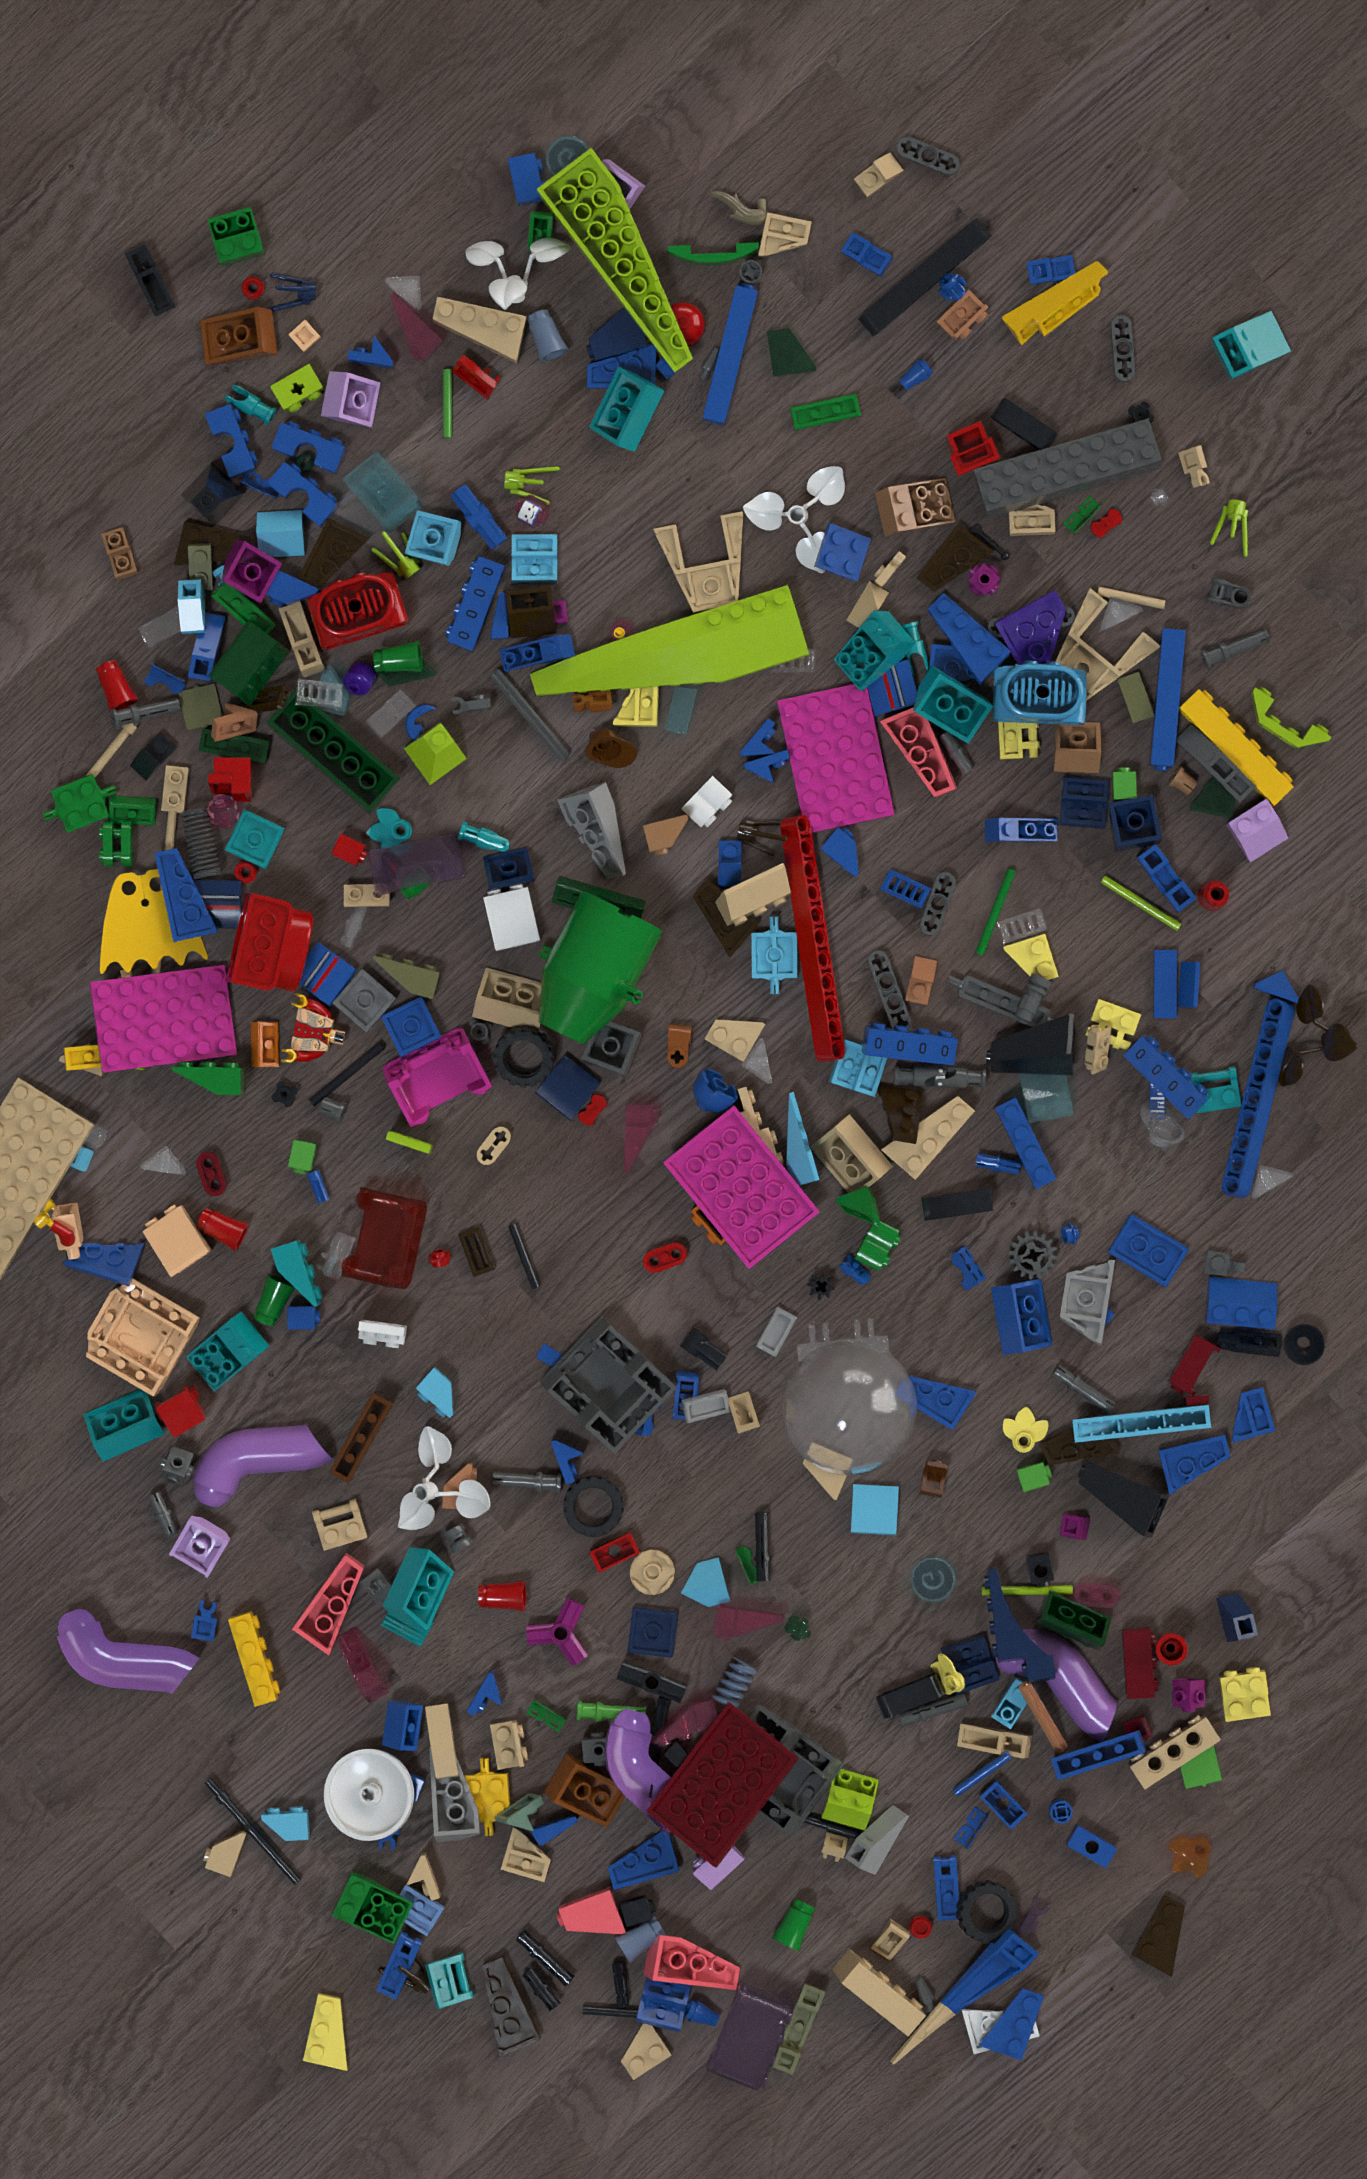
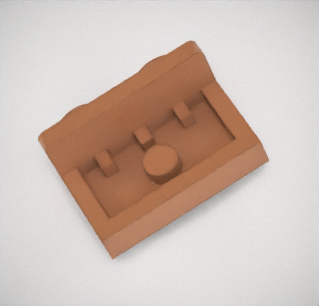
M968 290L936 323L955 342L959 338L963 341L972 332L970 327L975 322L979 325L988 316L986 311L989 307L986 304L984 305Z

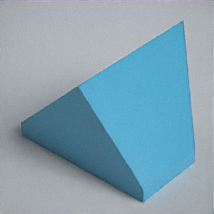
M719 1557L697 1563L681 1594L707 1607L730 1602Z

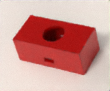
M628 1532L590 1550L589 1553L600 1573L639 1554L640 1550L631 1532ZM618 1545L621 1548L622 1552L618 1558L609 1556L608 1549L610 1546Z

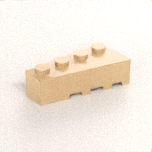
M437 297L433 314V322L518 364L527 323L526 316Z
M956 1096L919 1122L916 1144L893 1140L880 1150L916 1180L975 1110L960 1097Z
M849 1948L832 1968L833 1972L845 1987L909 2037L926 2016L921 2010L923 2005L915 1998L910 2000L906 1997V1992L897 1984L893 1986L885 1974L881 1971L877 1972L872 1968L873 1965L865 1958L861 1959Z

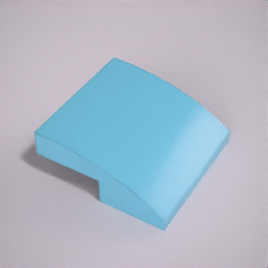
M512 534V584H557V534Z
M844 1039L845 1055L841 1060L835 1061L828 1082L875 1097L887 1058L864 1055L861 1052L862 1045Z
M853 1484L851 1533L896 1535L899 1487Z

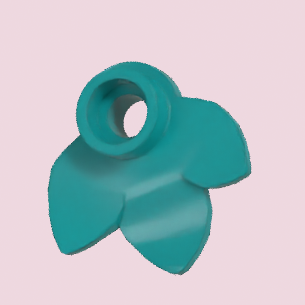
M387 808L377 809V816L380 822L371 826L367 831V835L377 842H382V853H393L399 848L401 842L411 837L412 827L408 821L400 819L396 811ZM400 826L405 828L403 835L397 834V828Z

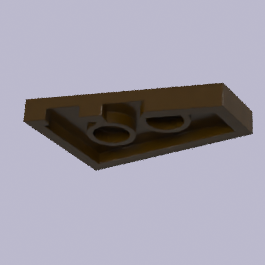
M328 518L298 579L320 589L369 538Z
M184 521L174 566L189 564L188 544L211 543L212 562H225L236 540L246 541L250 544L251 537Z
M958 524L916 579L931 591L936 592L994 553V551Z
M707 879L693 895V898L730 958L759 923L751 916H748V920L738 926H735V924L727 926L715 903L722 894V891Z
M879 1084L877 1092L881 1096L882 1107L886 1111L887 1123L893 1140L916 1144L923 1092Z
M1098 1412L1090 1417H1098L1100 1414ZM1073 1426L1038 1444L1049 1465L1120 1453L1113 1438L1075 1442Z
M1164 1894L1136 1944L1132 1956L1172 1977L1185 1906Z

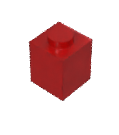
M340 834L331 854L357 867L358 863L363 864L368 852L365 851L367 846Z

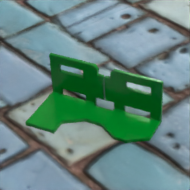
M1089 496L1079 506L1080 511L1078 513L1073 512L1063 524L1075 534L1102 505H1099ZM1090 500L1091 503L1085 508L1084 505ZM1074 517L1075 520L1069 525L1068 522ZM1081 523L1082 525L1075 531L1074 529Z
M742 1546L735 1549V1552L752 1586V1584L758 1582L756 1581V1567L751 1563L752 1553L750 1549Z
M535 1699L526 1711L527 1714L539 1721L544 1719L546 1721L545 1725L557 1732L561 1730L567 1721V1718ZM533 1710V1711H535L536 1713H538L539 1715L536 1716V1715H534L533 1713H531L530 1711ZM551 1722L555 1723L556 1725H558V1728H556L555 1726L551 1725L550 1723H551Z

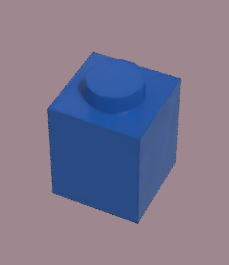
M287 1307V1330L316 1329V1324H320V1311H316V1307Z

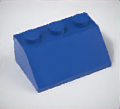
M1209 1277L1204 1322L1275 1330L1277 1283Z
M1041 1279L1010 1283L991 1288L1003 1355L1052 1346Z

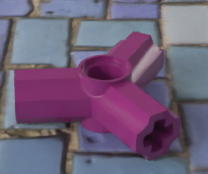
M566 1598L555 1623L526 1625L527 1644L556 1643L571 1666L578 1664L588 1656L573 1633L584 1605L573 1599ZM564 1627L567 1630V1636L562 1639L556 1637L555 1629Z

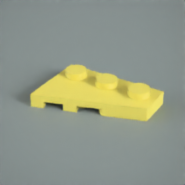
M318 1993L303 2061L345 2071L348 2070L341 1998Z

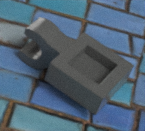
M485 695L471 697L472 701L465 702L460 697H453L451 702H459L461 704L459 710H453V714L459 715L468 711L492 709L490 698L485 699Z
M1207 1250L1204 1273L1227 1276L1228 1270L1244 1272L1245 1263L1229 1261L1230 1254Z

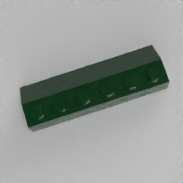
M296 689L283 703L285 704L284 709L277 710L267 721V726L366 813L371 815L400 778L300 690Z

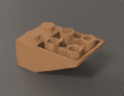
M946 478L892 486L875 492L885 537L956 522Z

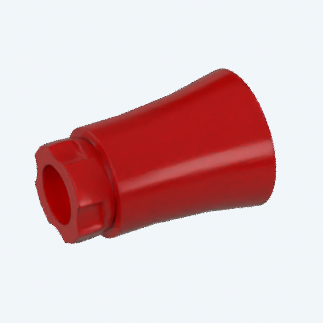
M116 660L108 661L96 668L109 712L111 709L120 710L128 708L129 705L135 704L139 700L129 686L121 668L118 667Z
M1208 880L1198 889V902L1208 911H1218L1227 904L1229 890L1221 881ZM1213 890L1219 893V897L1217 899H1213L1211 897V892Z
M206 1208L202 1212L196 1228L203 1230L205 1234L215 1238L236 1252L246 1236L249 1223L235 1220Z
M525 1580L479 1585V1607L525 1612Z
M1166 1633L1158 1638L1156 1654L1161 1662L1166 1665H1177L1186 1658L1188 1646L1180 1635ZM1170 1643L1173 1644V1650L1167 1651L1166 1646Z

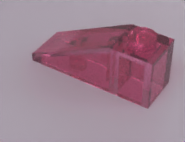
M393 293L390 297L407 345L410 348L408 353L416 361L421 359L425 363L443 344V340Z
M626 1104L625 1173H629L653 1129V1123H658V1110H654V1105Z
M717 1605L713 1634H717L718 1639L730 1640L731 1637H738L783 1622L785 1616L784 1614Z

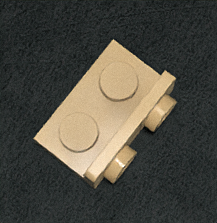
M517 1719L490 1724L498 1770L517 1766L524 1767V1761L528 1760L526 1747L521 1745L520 1738H524L522 1724L518 1725Z

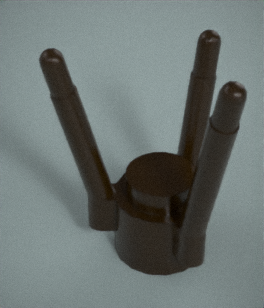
M747 819V822L740 821L737 839L743 840L742 844L750 845L771 856L775 855L774 851L751 840H756V836L781 841L788 840L784 836L758 831V827H755L779 826L781 821H753Z
M404 1945L405 1949L410 1953L411 1948ZM416 1955L415 1961L424 1972L418 1971L415 1975L401 1965L398 1966V1969L412 1979V1982L405 1980V1985L417 1992L421 1991L426 1994L431 1988L426 1967ZM379 1968V1969H378V1972H380V1973H382V1974H383L384 1971H385V1970L382 1969V1968Z

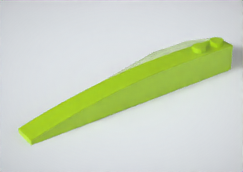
M590 148L537 188L536 193L675 373L690 362L693 357L676 321V317L659 281V277L633 220L621 188L593 149Z

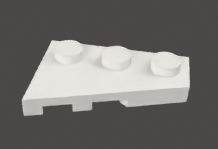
M962 2009L974 2054L989 2050L978 2046V2043L985 2037L1004 2011ZM1036 2021L1029 2039L1039 2037Z

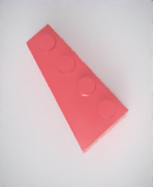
M913 708L880 721L935 798L957 790L931 721L914 712Z
M345 1553L293 1625V1631L327 1655H330L364 1565L348 1553Z

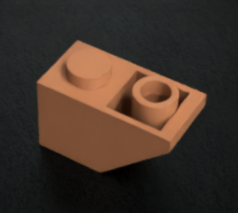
M473 1463L465 1465L444 1484L443 1492H459V1485L462 1481H476L477 1468H473ZM443 1496L442 1508L457 1509L456 1499L458 1496Z

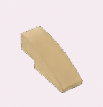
M301 602L279 608L303 677L305 678L324 671L325 668Z
M448 1703L425 1707L436 1779L459 1776Z
M960 1724L957 1746L1002 1755L1007 1751L1013 1757L1025 1759L1029 1758L1033 1735L977 1725Z

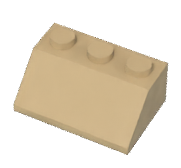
M784 864L775 866L722 892L715 903L727 926L731 924L738 926L748 920L747 917L752 914L757 917L765 913L767 907L773 904L775 907H778L787 902L786 898L790 895L791 890Z
M486 968L476 997L472 1017L508 1027L518 1026L520 1028L522 1025H528L529 1028L533 1029V1027L540 1029L541 1023L538 1020L541 982Z
M850 1114L810 1146L848 1193L866 1186L870 1187L893 1167Z

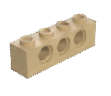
M1198 1714L1187 1721L1189 1725L1183 1729L1178 1727L1168 1734L1169 1738L1163 1742L1161 1739L1157 1740L1149 1746V1751L1130 1758L1132 1762L1128 1765L1144 1789H1147L1221 1740L1205 1715L1200 1717ZM1191 1732H1196L1198 1740L1192 1744L1186 1741L1187 1735ZM1173 1744L1178 1745V1754L1175 1756L1168 1755V1747ZM1152 1757L1160 1759V1764L1156 1768L1148 1766V1761Z

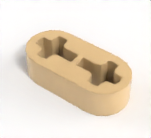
M497 1127L489 1134L477 1151V1159L480 1163L489 1165L496 1161L511 1140V1134L507 1128ZM505 1131V1138L507 1140L505 1142L500 1141L497 1146L493 1143L497 1139L495 1133ZM493 1146L494 1150L491 1152L492 1160H482L483 1154L481 1151H487Z

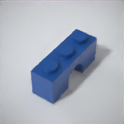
M228 404L205 413L214 437L230 435L234 438L235 445L233 450L221 456L229 478L232 480L256 471L254 464H257L258 461L254 451L249 452L246 443L250 442L246 430H241L238 422L242 421L238 409H233Z
M287 421V424L280 423L271 447L273 451L295 458L296 452L301 446L311 445L317 451L314 462L315 467L337 475L346 451L345 446H342V441L332 437L326 440L321 438V433L311 429L305 432L299 429L300 425Z
M284 462L267 482L268 485L285 499L294 491L301 490L306 492L309 496V503L302 512L322 528L327 519L338 509V506L335 504L337 499L327 491L325 494L319 491L317 488L320 485L312 478L308 477L306 480L300 475L302 470L291 462L288 465Z
M1156 844L1136 858L1137 862L1176 913L1197 899L1186 883L1171 868L1168 859Z

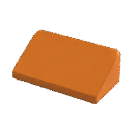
M251 1022L252 1067H279L278 1022Z

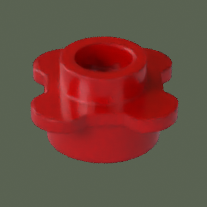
M444 1249L435 1250L432 1254L428 1255V1262L434 1268L446 1266L450 1263V1251H445Z

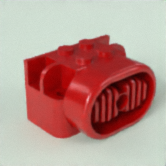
M394 572L377 575L359 573L344 581H334L323 589L321 593L307 599L314 627L323 651L410 624ZM359 601L361 609L355 613L349 610L351 602Z
M245 893L225 981L261 990L277 988L294 992L299 986L313 930V914L308 911L295 909L289 902L254 893Z

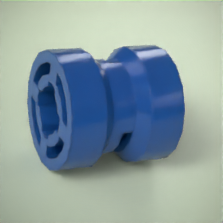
M1063 1798L1053 1800L1049 1806L1051 1818L1059 1824L1068 1822L1073 1815L1070 1803Z

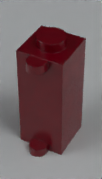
M1194 1334L1167 1380L1172 1384L1170 1388L1181 1395L1185 1391L1194 1396L1196 1392L1191 1390L1213 1350L1219 1353L1220 1348Z

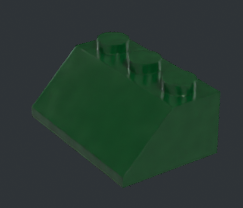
M248 620L208 676L250 706L287 656L289 650Z
M1049 1590L1039 1609L1036 1623L1098 1651L1105 1645L1112 1618Z

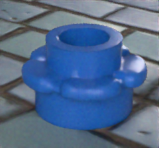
M1068 1223L1067 1226L1061 1227L1063 1242L1065 1244H1076V1240L1079 1239V1230L1076 1226Z

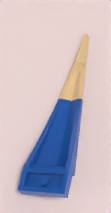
M1009 1928L995 1944L990 1943L892 2057L890 2062L896 2064L914 2047L962 2011V2009L1024 1971L1039 1953Z

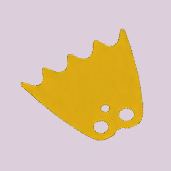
M158 869L149 870L144 875H136L132 872L123 873L114 881L103 926L100 955L101 974L105 972L107 966L112 962H118L125 972L129 973L133 964L139 959L147 961L152 969L157 968L160 959L164 956L172 957L182 966L187 954L191 951L199 953L205 960L208 959L201 936L173 942L163 891L155 892L149 886L152 878L159 877ZM126 881H132L136 886L135 893L132 895L124 894L122 892V884ZM144 898L149 901L147 907H143L141 904Z

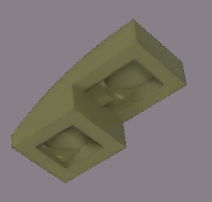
M1139 672L1118 678L1117 682L1131 722L1136 723L1153 717L1154 713Z

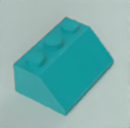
M618 366L589 428L616 446L635 452L665 390Z
M931 666L919 684L913 711L969 744L993 705L984 696Z
M141 1389L83 1414L92 1445L103 1462L165 1434L162 1423L155 1413V1406L150 1395Z
M409 1547L382 1607L395 1618L423 1631H428L454 1571L431 1550Z

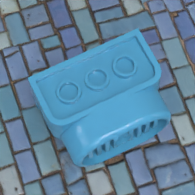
M1024 661L1022 665L997 667L994 671L992 722L1083 726L1086 720V671L1063 666L1060 662L1038 664L1037 661ZM1039 686L1046 687L1049 692L1048 697H1038L1036 694L1037 688Z

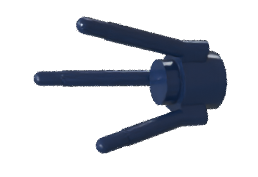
M270 274L272 278L297 283L298 286H276L275 289L297 291V298H302V300L266 309L278 311L299 305H310V300H316V282L280 274Z

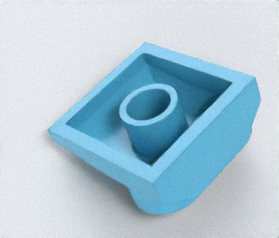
M417 510L405 554L449 566L455 557L460 540L461 522Z

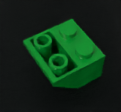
M251 207L207 219L221 267L265 255Z

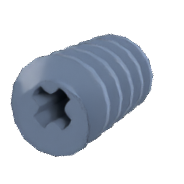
M733 1657L737 1664L729 1663L733 1671L724 1672L729 1679L720 1680L724 1688L716 1687L720 1695H712V1698L725 1706L730 1702L739 1707L740 1703L736 1698H744L740 1690H748L744 1682L752 1683L753 1680L749 1674L756 1675L757 1671L751 1665Z

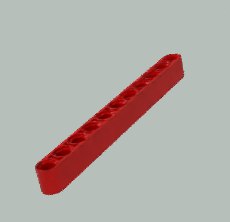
M798 815L784 818L781 821L780 830L781 836L788 838L787 841H782L791 890V902L815 1056L820 1062L841 1060L844 1057L845 1045L811 824L807 816Z

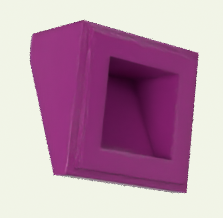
M1063 1513L1060 1536L1086 1540L1090 1517Z

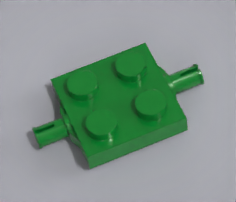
M89 774L51 789L54 809L42 812L44 821L46 822L58 817L62 821L66 833L107 818L109 814L105 806V798L117 794L116 788L113 784L101 790L95 781L94 775Z

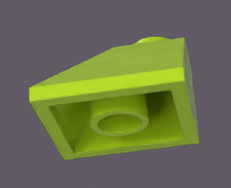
M441 722L403 748L430 785L467 759Z

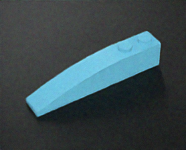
M1209 1405L1158 1409L1072 1420L1075 1442L1211 1428Z

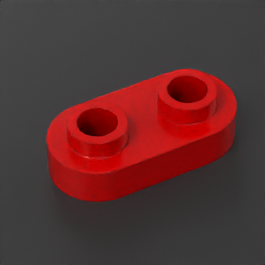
M674 1242L651 1250L644 1255L643 1266L647 1271L657 1273L680 1265L687 1257L686 1248L681 1243ZM672 1250H679L680 1256L673 1258L671 1255ZM652 1257H656L659 1260L656 1266L650 1264Z

